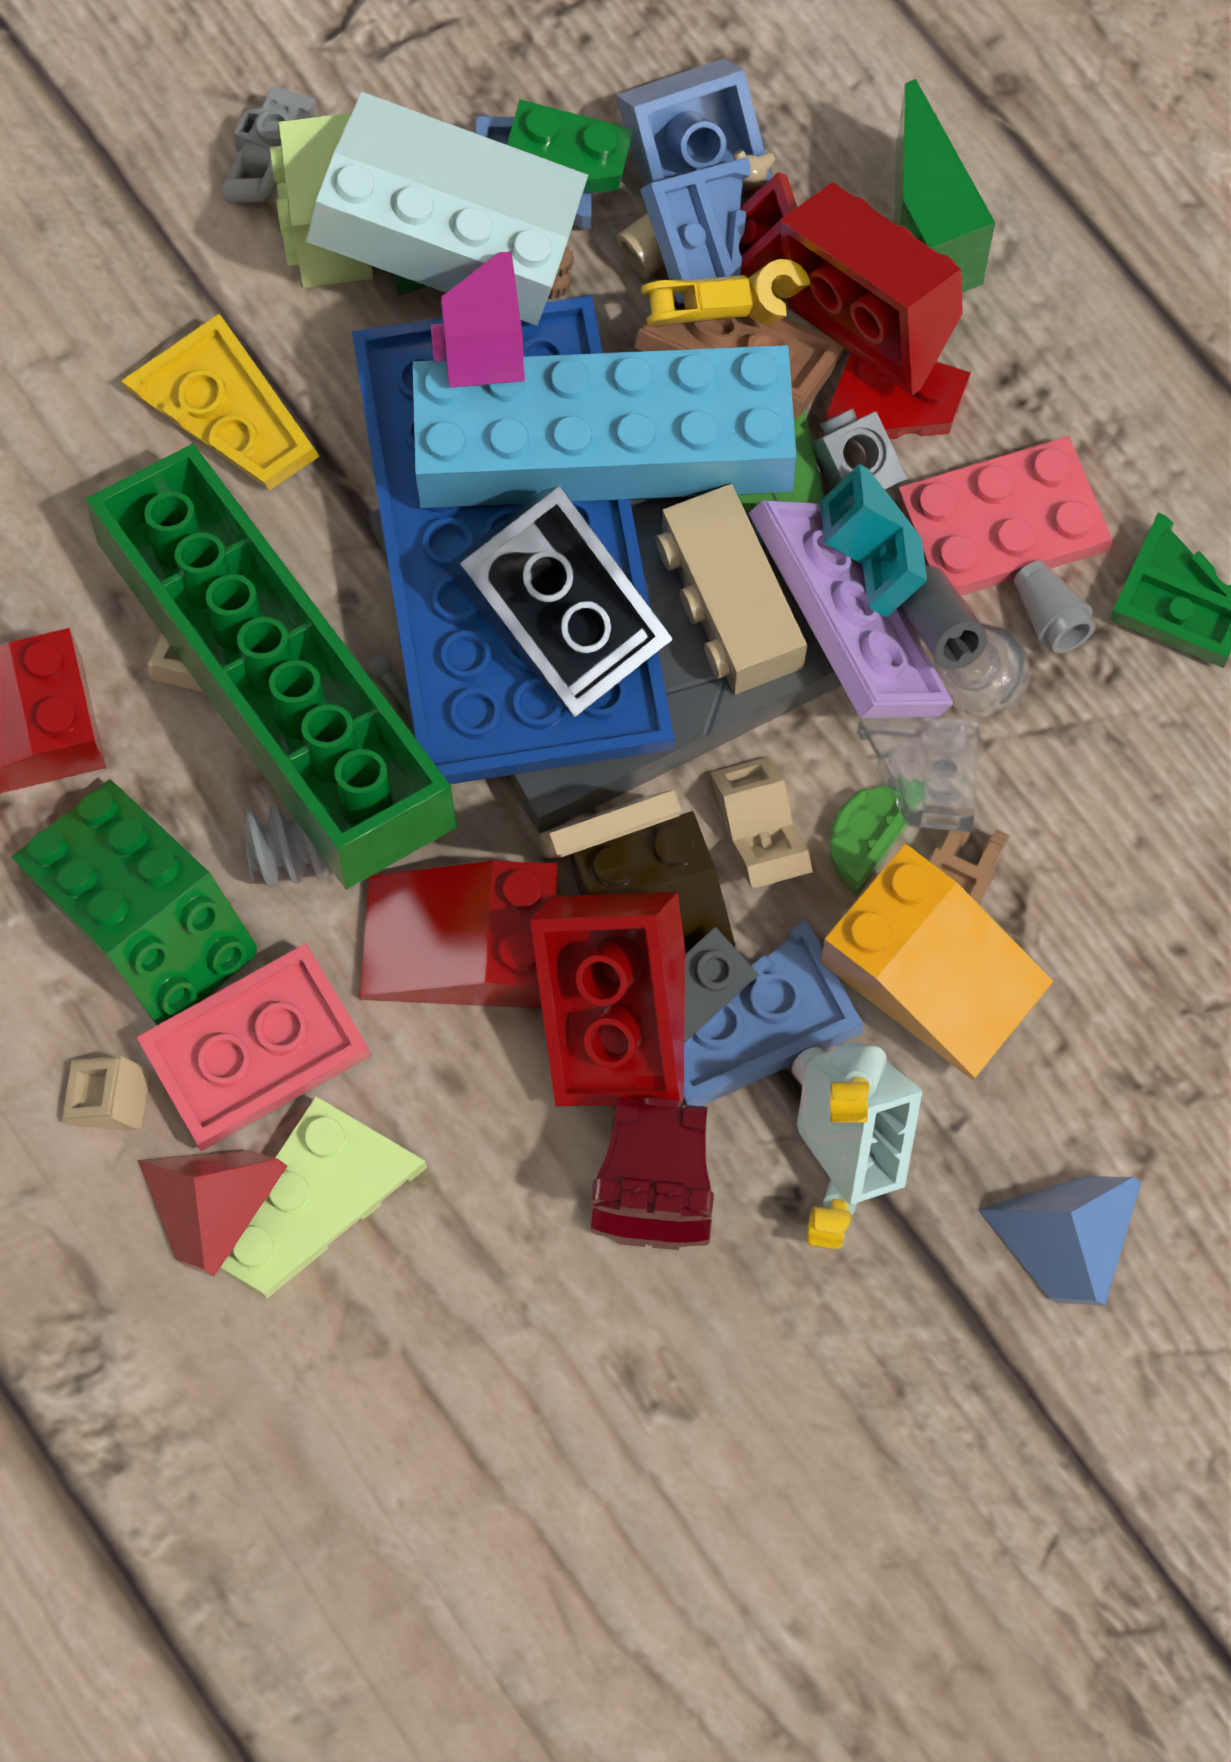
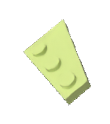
M316 1096L276 1156L277 1159L287 1165V1168L219 1271L268 1299L329 1249L328 1245L360 1218L364 1220L382 1205V1200L407 1180L409 1182L423 1172L427 1168L426 1161Z

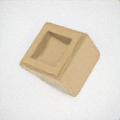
M122 1056L71 1060L62 1123L127 1131L141 1129L150 1071L148 1068Z

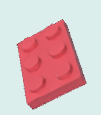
M1070 436L898 487L897 500L902 513L922 537L925 564L940 568L960 596L1012 581L1023 567L1035 561H1043L1051 569L1110 551L1113 541Z
M307 943L136 1037L201 1152L371 1056L367 1044Z

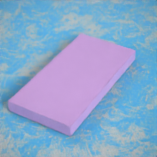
M762 500L749 515L859 717H939L953 705L952 699L900 607L887 618L868 608L863 564L824 544L820 503Z

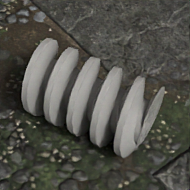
M278 805L270 808L267 825H261L253 809L245 810L244 836L253 883L256 870H259L268 887L278 885L281 867H285L293 883H300L303 881L307 863L311 864L319 880L328 878L330 867L294 817L292 821L287 822Z

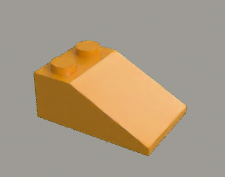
M906 843L824 939L820 960L823 966L973 1081L1053 983V980L955 880Z

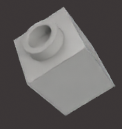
M853 408L821 423L820 426L824 436L810 442L814 448L816 463L830 492L853 470L847 465L843 456L844 446L849 439L857 441L863 447L866 454L864 467L871 471L884 489L907 479L906 473L876 411L857 418Z

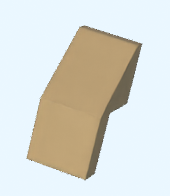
M770 756L710 772L712 785L737 864L751 889L813 872L809 850L792 822L785 781Z

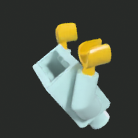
M853 1042L844 1043L838 1046L836 1050L827 1053L821 1048L811 1047L799 1054L792 1066L793 1075L803 1085L797 1120L799 1134L830 1178L823 1200L824 1208L813 1206L810 1212L807 1228V1244L809 1246L840 1249L844 1241V1232L849 1227L851 1215L855 1212L858 1202L904 1188L906 1185L923 1091L887 1062L886 1054L880 1047Z

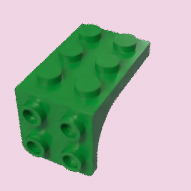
M111 779L95 791L87 794L80 803L47 829L36 834L28 844L11 856L22 873L99 951L156 1025L199 1003L256 955V943L211 873Z

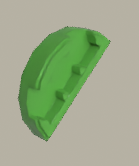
M898 783L897 786H879L871 790L865 788L859 790L841 806L831 829L830 859L839 880L856 896L859 895L927 801L929 792L907 783Z

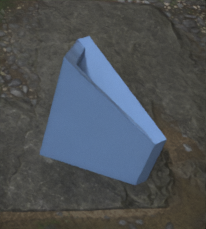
M1084 1176L991 1205L978 1211L1048 1298L1057 1303L1105 1306L1141 1182L1134 1177Z

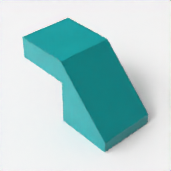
M858 464L820 501L824 544L863 564L867 606L869 609L887 618L927 581L922 537L871 471Z

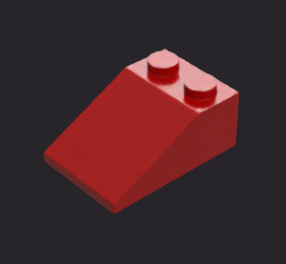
M61 629L1 645L0 794L107 768L83 660L71 629Z
M492 860L370 876L360 1000L542 1009L530 919L554 896L559 894L557 863Z
M678 892L554 896L530 919L555 1107L616 1105L617 1098L637 1099L639 1103H642L643 1098L650 1097L673 1099L682 1102L684 1100L686 954Z

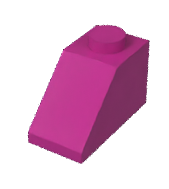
M512 251L499 252L441 297L443 323L430 324L434 363H447L449 388L525 381L522 327Z

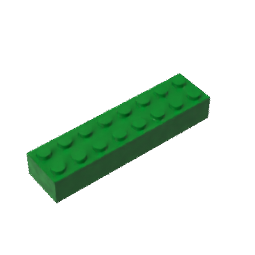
M194 443L85 498L97 544L345 890L457 828L452 789L449 782Z

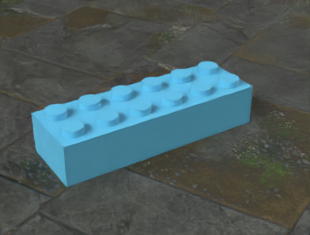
M788 345L524 357L525 381L449 388L446 362L434 363V360L412 361L415 471L420 508L525 504L540 491L556 486L562 488L571 502L700 496L729 484L733 485L737 494L793 492L796 445Z

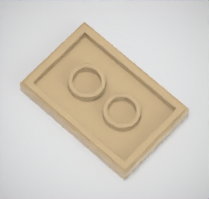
M675 790L650 794L532 835V839L539 857L559 858L678 817L682 810Z

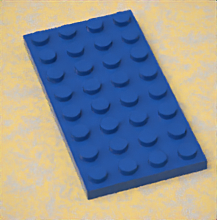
M592 295L546 302L538 326L521 320L524 357L603 353ZM437 318L352 331L415 738L449 784L673 750L675 739L658 651L580 714L572 717L481 616L445 568L449 562L524 504L420 508L415 471L412 361L434 360L430 324L443 323V319ZM630 499L572 501L573 505L650 608Z

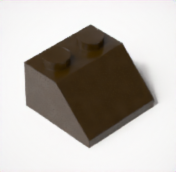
M694 811L572 853L573 875L580 895L678 892L685 954L715 927L735 948L736 945L716 868Z

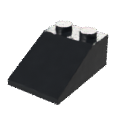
M560 486L540 491L445 566L481 616L572 717L580 714L672 640V637Z

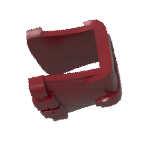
M617 1098L613 1129L606 1157L597 1178L592 1181L590 1206L593 1207L590 1231L593 1234L617 1240L619 1244L639 1247L651 1245L653 1248L679 1250V1247L705 1246L710 1243L714 1193L711 1191L706 1164L708 1107L686 1105L683 1107V1102L666 1098H643L642 1103H639L637 1099Z

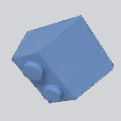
M725 58L616 94L624 127L634 129L630 150L646 186L653 182L734 161L733 154L742 149L746 155L760 156L765 154L745 71ZM769 170L767 171V178L763 185H765L771 179Z

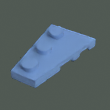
M806 918L789 932V938L768 957L763 955L752 965L759 975L684 1044V1100L682 1101L684 1106H703L792 1066L798 1055L811 1047H818L825 1051L863 1034V1023L838 976L820 963L822 947Z

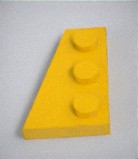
M220 313L121 380L129 392L269 491L319 457L310 441Z

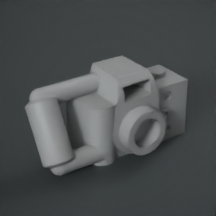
M272 85L262 108L243 112L233 134L238 154L222 187V195L227 202H267L277 186L274 180L270 147L281 146L279 122L318 117L316 98Z

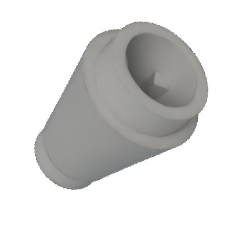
M1032 562L1016 574L1014 584L1018 589L1040 644L1050 646L1055 653H1065L1077 648L1091 636L1095 629V623L1091 618L1092 607L1049 569L1045 562Z

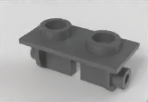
M716 927L686 953L684 1044L759 975Z

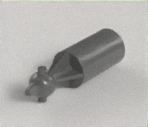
M925 564L927 581L899 607L941 666L948 669L965 667L974 662L983 653L987 644V633L945 573L938 567Z

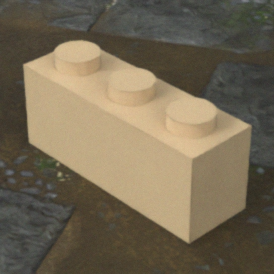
M726 485L663 509L662 533L655 537L658 552L668 571L677 568L685 588L680 589L684 610L693 625L699 622L703 625L710 641L704 644V649L716 678L719 679L726 676L734 695L803 669L807 643L733 485Z

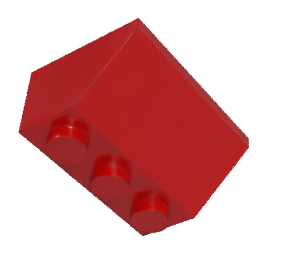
M832 182L779 220L783 259L792 260L801 265L808 274L810 281L809 286L794 296L787 298L788 308L913 396L923 387L963 314L961 268L949 256L937 253L916 239L906 227L896 225L876 212L863 198L854 197Z

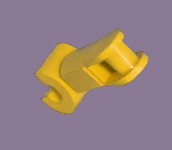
M778 259L768 263L749 278L741 275L695 280H661L647 283L641 286L642 295L649 297L651 315L646 317V324L649 327H659L695 321L747 317L749 315L751 319L761 325L772 326L787 316L786 304L779 298L794 296L809 286L810 281L808 274L801 265L792 260ZM772 290H773V292H774L779 298H776V297L774 296V294L772 293ZM683 293L685 310L675 311L673 294Z

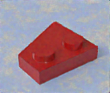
M850 353L823 422L853 408L857 418L876 411L889 439H898L905 434H917L921 437L950 434L968 387L971 372L936 361L921 390L912 396L856 355ZM822 428L819 431V438L824 436Z

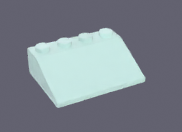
M361 92L335 149L317 196L306 242L446 293L497 253L512 251L520 319L538 326L573 226L588 175Z

